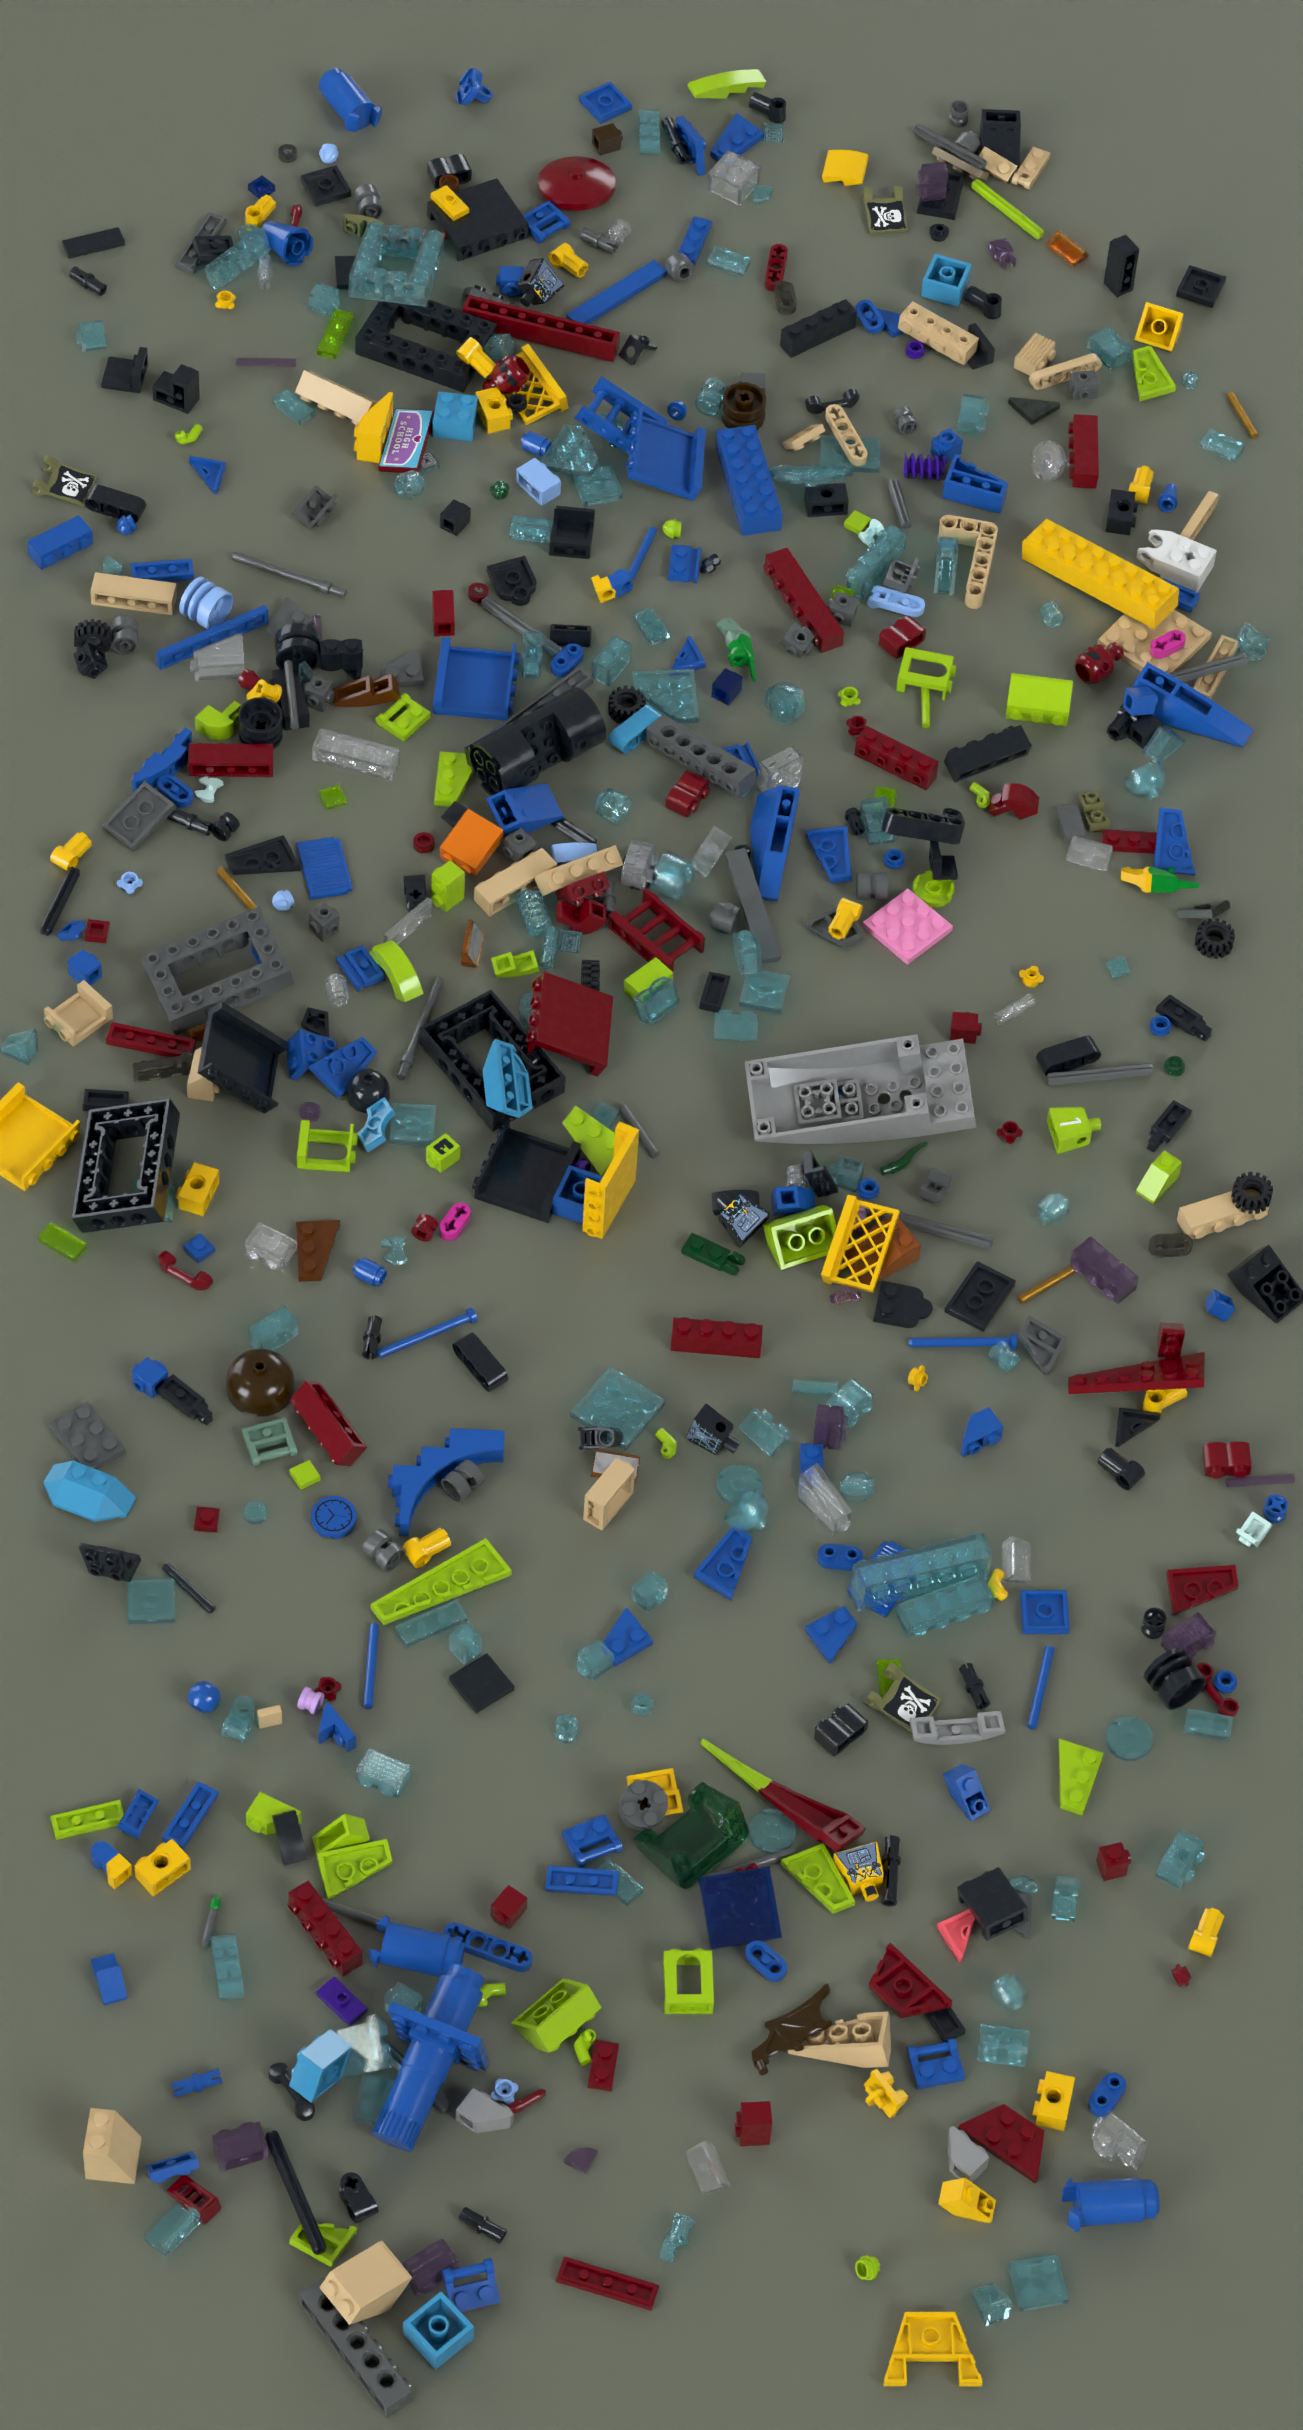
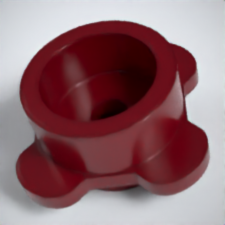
M858 715L846 721V724L849 726L848 733L852 736L859 735L866 727L867 720Z
M1007 1121L1003 1123L1002 1128L997 1129L996 1134L999 1137H1003L1006 1143L1013 1144L1017 1137L1022 1136L1023 1131L1017 1123Z
M322 1677L319 1680L318 1688L314 1692L324 1693V1698L332 1702L336 1700L337 1691L341 1690V1683L331 1677Z

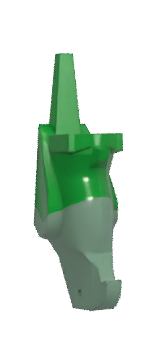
M722 618L718 621L716 629H720L726 637V646L730 652L727 659L730 660V666H748L752 682H755V658L750 633L742 630L732 618Z

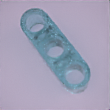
M639 109L640 154L660 155L658 109Z
M235 1933L211 1936L220 2001L244 1998V1987Z

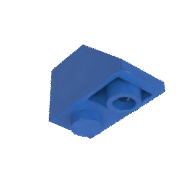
M799 1186L775 1187L770 1194L773 1216L792 1215L816 1207L815 1193L811 1189Z
M990 1407L970 1416L962 1442V1457L976 1454L982 1448L988 1445H995L1002 1439L1004 1427Z
M960 1764L943 1774L950 1795L970 1821L991 1811L974 1768Z

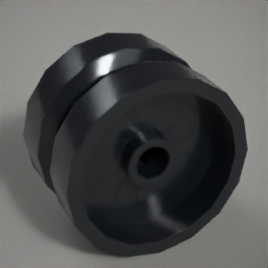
M292 623L283 626L275 634V654L278 668L283 669L286 660H291L293 667L297 666L299 675L306 674V664L312 670L318 668L321 663L320 634L314 627L303 623Z

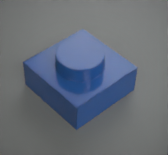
M82 920L71 921L57 933V936L61 941H74L81 936V931L86 926Z
M199 1233L183 1245V1250L198 1264L214 1253L215 1247Z

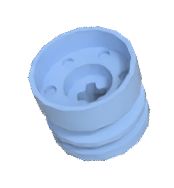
M198 577L185 590L180 601L179 611L183 616L189 617L192 621H197L200 626L208 630L225 622L232 609L233 595L222 587H216L213 582H209L206 578Z

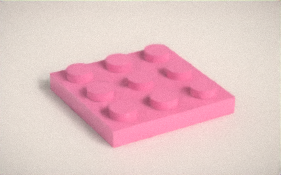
M908 888L866 919L862 925L867 932L907 965L953 930L952 924Z

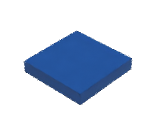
M611 81L579 96V102L600 124L632 109V103Z
M1067 1590L1020 1591L1023 1634H1069Z

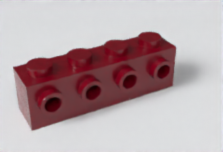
M1074 414L1073 421L1068 424V434H1071L1068 440V449H1072V452H1069L1068 463L1072 464V467L1069 468V479H1072V487L1096 489L1099 477L1098 416Z
M866 726L856 738L855 756L926 791L937 777L939 761L877 730Z
M189 743V776L273 777V744Z
M673 1317L671 1351L760 1359L763 1325Z
M306 1380L290 1398V1401L295 1406V1411L306 1421L307 1428L314 1432L318 1438V1443L327 1450L334 1464L352 1466L366 1450L367 1446L322 1384Z
M309 1880L288 1892L289 1902L287 1906L290 1912L297 1916L303 1929L310 1933L318 1949L326 1954L331 1966L337 1969L342 1977L363 1965V1951Z

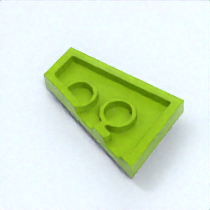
M1151 345L1133 350L1132 359L1140 402L1176 391L1175 383Z
M1059 1739L1060 1809L1083 1816L1104 1753Z

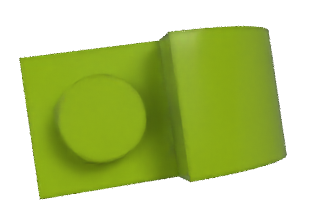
M234 701L222 713L208 705L195 717V731L211 740L231 738L235 735L234 725L239 723L241 704Z

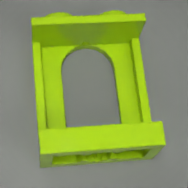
M905 647L896 691L904 693L906 684L943 691L942 700H945L947 692L951 693L953 681L950 680V677H955L957 665H953L954 656ZM912 658L942 664L946 667L947 673L941 677H933L910 672Z
M301 1120L297 1168L350 1172L351 1164H355L356 1151L352 1149L353 1146H357L358 1133H354V1124H350V1132L310 1129V1120ZM309 1142L343 1145L348 1150L347 1156L342 1160L307 1158Z
M698 1948L693 1951H682L681 1949L664 1951V2014H713L712 1950ZM676 1965H700L701 1994H677Z

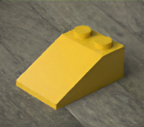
M393 392L387 393L361 417L359 426H355L354 437L357 439H355L354 451H357V460L373 463L380 462L393 417Z

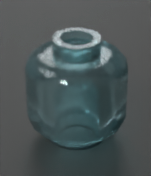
M415 470L402 473L395 479V492L403 499L419 496L424 491V478Z
M1059 1192L1048 1193L1037 1205L1039 1212L1037 1216L1046 1225L1048 1223L1057 1225L1069 1213L1068 1205L1070 1203Z
M849 1472L845 1475L844 1480L840 1481V1492L845 1494L846 1499L850 1502L867 1501L871 1495H874V1479L867 1472Z
M1007 1973L993 1983L994 1988L991 1993L1002 2009L1005 2010L1011 2007L1015 2011L1025 2004L1023 1999L1027 1995V1989L1018 1976H1010Z

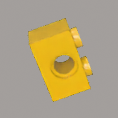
M497 387L475 392V396H478V414L487 434L510 429L513 414L511 408L506 406L505 395L501 394Z
M194 1162L191 1170L188 1169L185 1173L183 1187L179 1186L177 1190L178 1208L204 1216L219 1184V1169Z
M171 1839L167 1843H161L149 1856H144L137 1861L134 1866L135 1878L154 1897L191 1870L190 1857ZM160 1864L166 1865V1866L163 1867V1868H158V1867H156L157 1865H160Z
M1046 2071L1045 2079L1039 2080L1037 2093L1041 2094L1040 2101L1035 2100L1032 2115L1037 2116L1035 2125L1064 2131L1075 2077ZM1053 2098L1056 2099L1058 2102L1051 2103L1050 2101H1048V2099Z

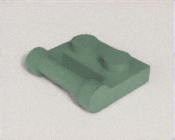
M286 1417L242 1429V1436L253 1467L260 1465V1462L298 1454ZM284 1442H286L287 1446L266 1451L259 1454L257 1453L258 1449L281 1444Z

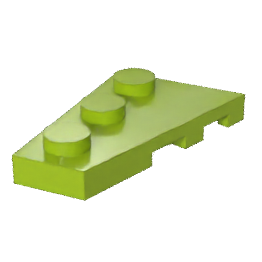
M440 751L434 805L450 807L454 801L458 803L468 780L474 774L471 767L467 764L465 753Z
M575 1106L562 1123L574 1141L581 1144V1150L598 1174L604 1176L613 1160L615 1133Z
M387 1839L317 1853L326 1898L329 1900L392 1864Z
M824 1843L781 1860L780 1864L832 1914L855 1906V1900Z

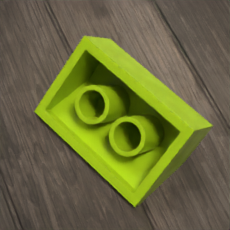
M1011 673L1005 719L1067 726L1073 681Z
M825 1205L763 1224L768 1247L781 1270L827 1256L837 1228L832 1208Z
M563 1978L512 2021L511 2024L537 2050L550 2053L557 2050L561 2045L560 2043L567 2037L574 2035L582 2024L593 2019L596 2015L595 2013L602 2007L589 1985Z

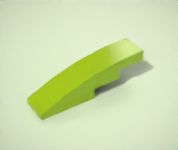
M758 69L736 70L706 76L688 82L687 86L695 98L727 99L729 93H745L748 87L764 88L766 80Z

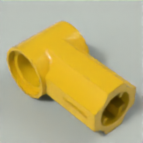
M262 196L255 205L246 208L245 227L251 232L261 230L263 221L276 208V202L271 196Z
M567 243L561 244L548 255L554 267L560 268L562 266L576 277H583L588 270L589 264L575 255L572 247Z
M469 337L456 353L461 360L473 366L476 371L486 378L497 364L482 351L481 345L475 339Z
M1148 466L1137 468L1133 483H1130L1128 490L1136 492L1135 500L1142 504H1147L1150 485L1154 471Z
M77 832L64 846L59 845L54 849L50 861L68 872L70 867H76L79 858L92 846V841L85 833Z
M846 898L840 900L836 915L828 928V932L833 938L838 940L841 938L845 939L852 924L858 921L863 905Z
M1186 1388L1147 1390L1143 1402V1410L1161 1413L1163 1408L1187 1397L1188 1392Z
M439 1528L420 1539L418 1537L411 1538L402 1547L405 1548V1555L413 1566L420 1568L426 1565L433 1555L450 1547L451 1541L447 1532Z
M1205 1908L1198 1929H1195L1191 1938L1189 1950L1211 1958L1218 1940L1217 1935L1225 1916L1220 1910Z

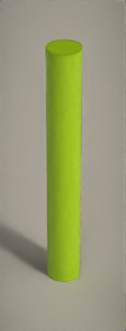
M921 687L922 727L929 728V688Z

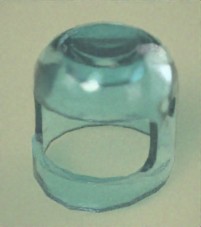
M612 788L602 790L595 800L597 814L610 820L616 826L627 817L632 805L630 797Z

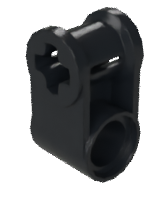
M425 875L403 876L407 910L410 914L420 915L426 910Z
M578 1427L581 1437L579 1450L618 1447L623 1441V1433L617 1427ZM609 1432L612 1434V1441L610 1443L607 1440Z
M353 2172L343 2175L340 2181L339 2195L352 2221L357 2224L377 2214L379 2210L376 2201L369 2193L361 2177Z

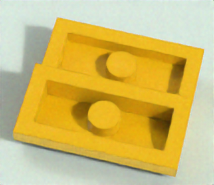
M828 150L822 174L824 183L843 181L844 186L863 184L869 159L868 154L852 150Z
M673 1768L626 1777L628 1786L637 1780H648L659 1785L667 1794L668 1808L665 1816L683 1813ZM642 1802L639 1804L640 1810L644 1811L647 1808L646 1803Z

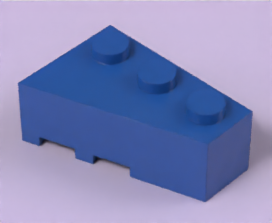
M955 454L944 482L942 498L1000 514L1006 500L1008 483L988 471L986 473L976 468L977 465L972 462L968 464L961 460V456Z

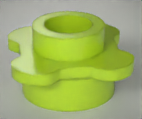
M845 687L838 692V696L841 698L840 704L843 707L852 706L853 704L859 705L861 702L858 698V690L853 687Z

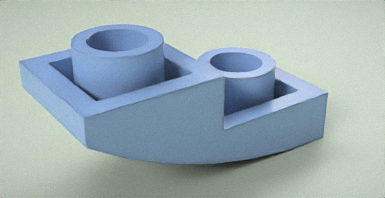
M574 842L551 846L552 858L558 866L597 852V847L594 843Z

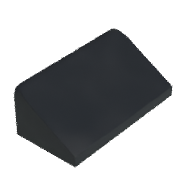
M552 624L550 625V640L559 646L574 643L581 647H590L592 627Z

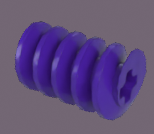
M905 453V478H908L909 474L912 473L913 479H916L917 475L920 474L921 480H923L925 475L928 474L929 480H932L933 476L936 475L937 481H940L945 471V456L939 461L938 455H935L932 461L928 454L925 460H923L922 454H919L917 459H915L914 453H911L909 459H907Z

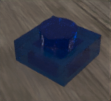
M262 175L248 184V190L260 199L262 196L264 197L275 192V185Z

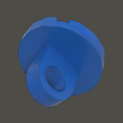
M471 68L464 73L459 82L460 90H456V100L458 103L466 106L474 98L483 103H488L491 100L493 93L488 87L481 84L482 72L480 70Z

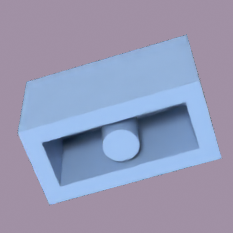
M536 458L516 469V483L541 506L560 495L561 481L559 477L551 473L546 465L539 462Z

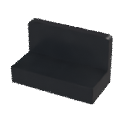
M976 323L970 324L968 332L979 338L977 351L967 361L974 370L993 363L995 348Z
M930 841L929 863L932 879L957 880L958 872L955 857L953 855H941L939 842Z

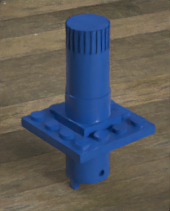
M451 1964L447 1974L440 1976L424 2014L391 2002L388 2013L396 2034L399 2035L398 2038L410 2045L372 2131V2135L384 2143L408 2152L413 2150L452 2063L458 2065L460 2060L466 2063V2067L474 2071H479V2068L486 2071L490 2062L483 2040L467 2033L483 1996L480 1988L484 1982V1977L477 1972L458 1964Z

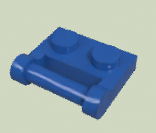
M550 201L523 215L529 224L528 232L538 244L560 229H566L571 226L568 217ZM555 220L558 221L557 223L553 224L552 226L546 228L543 231L539 230Z
M605 1814L562 1831V1837L579 1868L585 1866L586 1862L609 1853L623 1851L622 1843L617 1838ZM609 1841V1844L598 1847L582 1854V1852H580L595 1845Z
M955 2038L947 2039V2042L907 2047V2055L917 2090L964 2081L965 2074ZM947 2051L950 2055L949 2057L919 2062L917 2058Z
M484 2259L482 2263L454 2270L450 2268L442 2270L447 2298L460 2312L500 2303L492 2259ZM486 2272L487 2278L455 2286L453 2284L455 2279Z

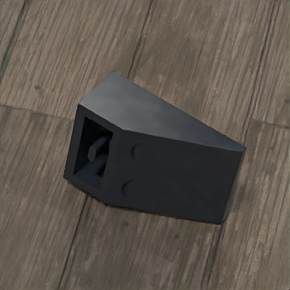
M982 109L980 121L981 151L984 147H987L1017 165V168H1020V111Z
M1270 1245L1256 1250L1227 1274L1237 1290L1275 1323H1278L1303 1303V1291Z

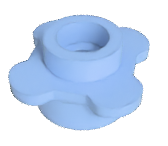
M133 872L124 873L121 876V880L117 881V886L125 889L128 894H133L135 889L143 884L142 879H138V876Z
M508 2079L496 2080L495 2090L491 2093L492 2100L503 2101L506 2105L514 2102V2094L518 2091V2085Z

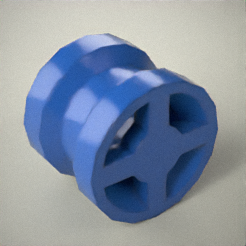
M1279 1494L1270 1495L1267 1498L1263 1510L1266 1520L1272 1523H1279L1284 1520L1288 1509L1286 1498Z

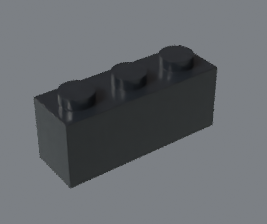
M1126 234L1110 241L1104 284L1117 298L1133 291L1139 256V248Z
M296 666L293 667L299 722L298 729L310 727V713ZM285 668L272 670V679H269V684H277L282 687L281 697L276 703L282 710L285 731L293 730L290 726Z

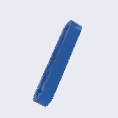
M450 1923L444 1928V1934L450 1935L458 1932V1936H455V1939L462 1940V1942L465 1939V1935H468L466 1943H463L465 1945V1953L517 1972H526L532 1965V1953L524 1947L459 1923ZM473 1939H480L483 1945L480 1948H474L470 1945V1942ZM496 1947H502L506 1953L502 1956H496L492 1953V1950ZM511 1951L513 1952V1956H511V1960H508ZM521 1956L525 1957V1961H522V1963L517 1962Z

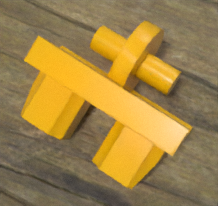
M878 2069L871 2071L870 2078L863 2085L869 2095L865 2102L868 2106L876 2104L880 2109L882 2108L890 2119L906 2103L908 2095L901 2089L894 2091L891 2087L894 2079L889 2071L880 2073Z

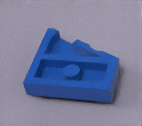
M843 1606L808 1624L805 1631L830 1664L834 1661L840 1648L842 1649L845 1645L847 1638L856 1629L857 1622L847 1608Z
M626 1608L601 1645V1651L615 1667L653 1645V1639L630 1610Z

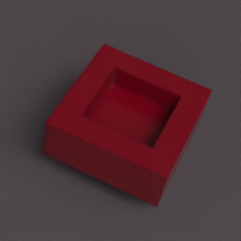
M88 919L85 941L106 944L110 922Z
M197 1507L194 1531L217 1533L220 1508Z

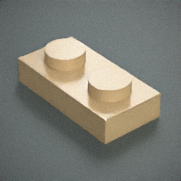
M984 147L979 154V157L987 161L984 170L1006 184L1017 170V165L987 147Z
M823 424L811 425L782 442L784 449L798 451L805 447L804 443L819 439V435L825 432Z

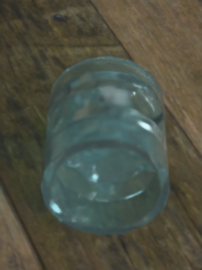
M717 378L706 379L695 401L696 408L704 415L714 416L718 414L722 406L723 394L728 388L727 385Z

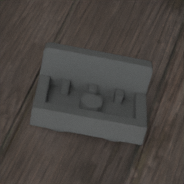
M315 485L293 511L292 515L309 529L315 524L319 526L326 518L324 515L325 511L330 513L337 503L334 500L338 495L335 493L331 498Z
M915 557L912 566L893 558L883 585L892 590L906 593L908 586L913 587L920 566L917 565L919 558Z

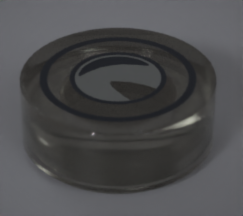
M291 144L280 146L278 158L285 163L295 161L297 159V148Z

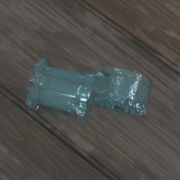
M680 2213L673 2215V2227L671 2232L667 2234V2238L663 2240L659 2260L673 2263L674 2254H676L675 2250H677L676 2247L688 2245L689 2239L687 2236L690 2227H693L695 2222L688 2215L684 2216L682 2214L681 2216Z

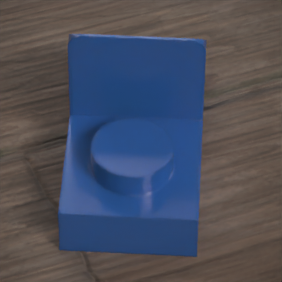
M328 1702L324 1705L318 1733L319 1744L333 1736L339 1746L343 1745L347 1752L356 1747V1735Z
M114 1953L90 1959L103 2005L127 1999L121 1968L117 1964Z

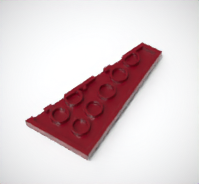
M1201 1352L1087 1374H1076L1068 1379V1393L1085 1394L1204 1388L1205 1354Z

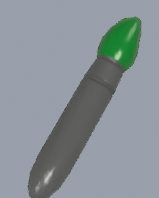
M218 1895L212 1898L209 1905L210 1910L202 1936L203 1948H207L212 1940L217 1913L220 1908V1897Z

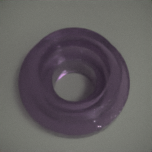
M306 1102L300 1106L299 1115L302 1120H310V1123H313L320 1117L321 1108L314 1102Z

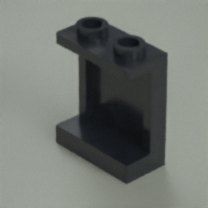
M555 506L549 556L590 559L595 522L594 509Z
M999 1867L986 1871L981 1876L965 1881L957 1887L958 1900L961 1904L965 1903L979 1922L982 1936L986 1941L1028 1922L1026 1904Z

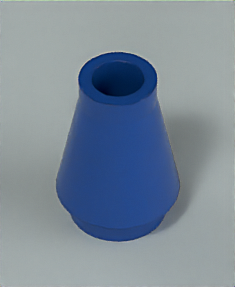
M1167 484L1158 498V505L1162 511L1170 512L1177 507V487L1174 484Z

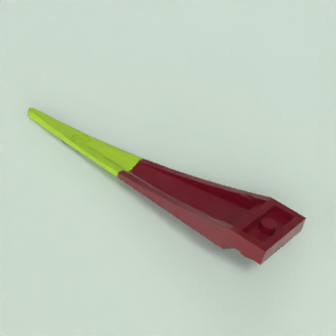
M701 1740L700 1744L817 1842H824L828 1847L838 1852L863 1835L866 1827L849 1814L797 1793L741 1763L709 1741Z

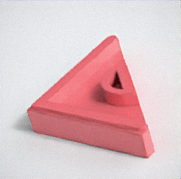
M970 1909L937 1923V1929L958 1963L962 1962L975 1920Z

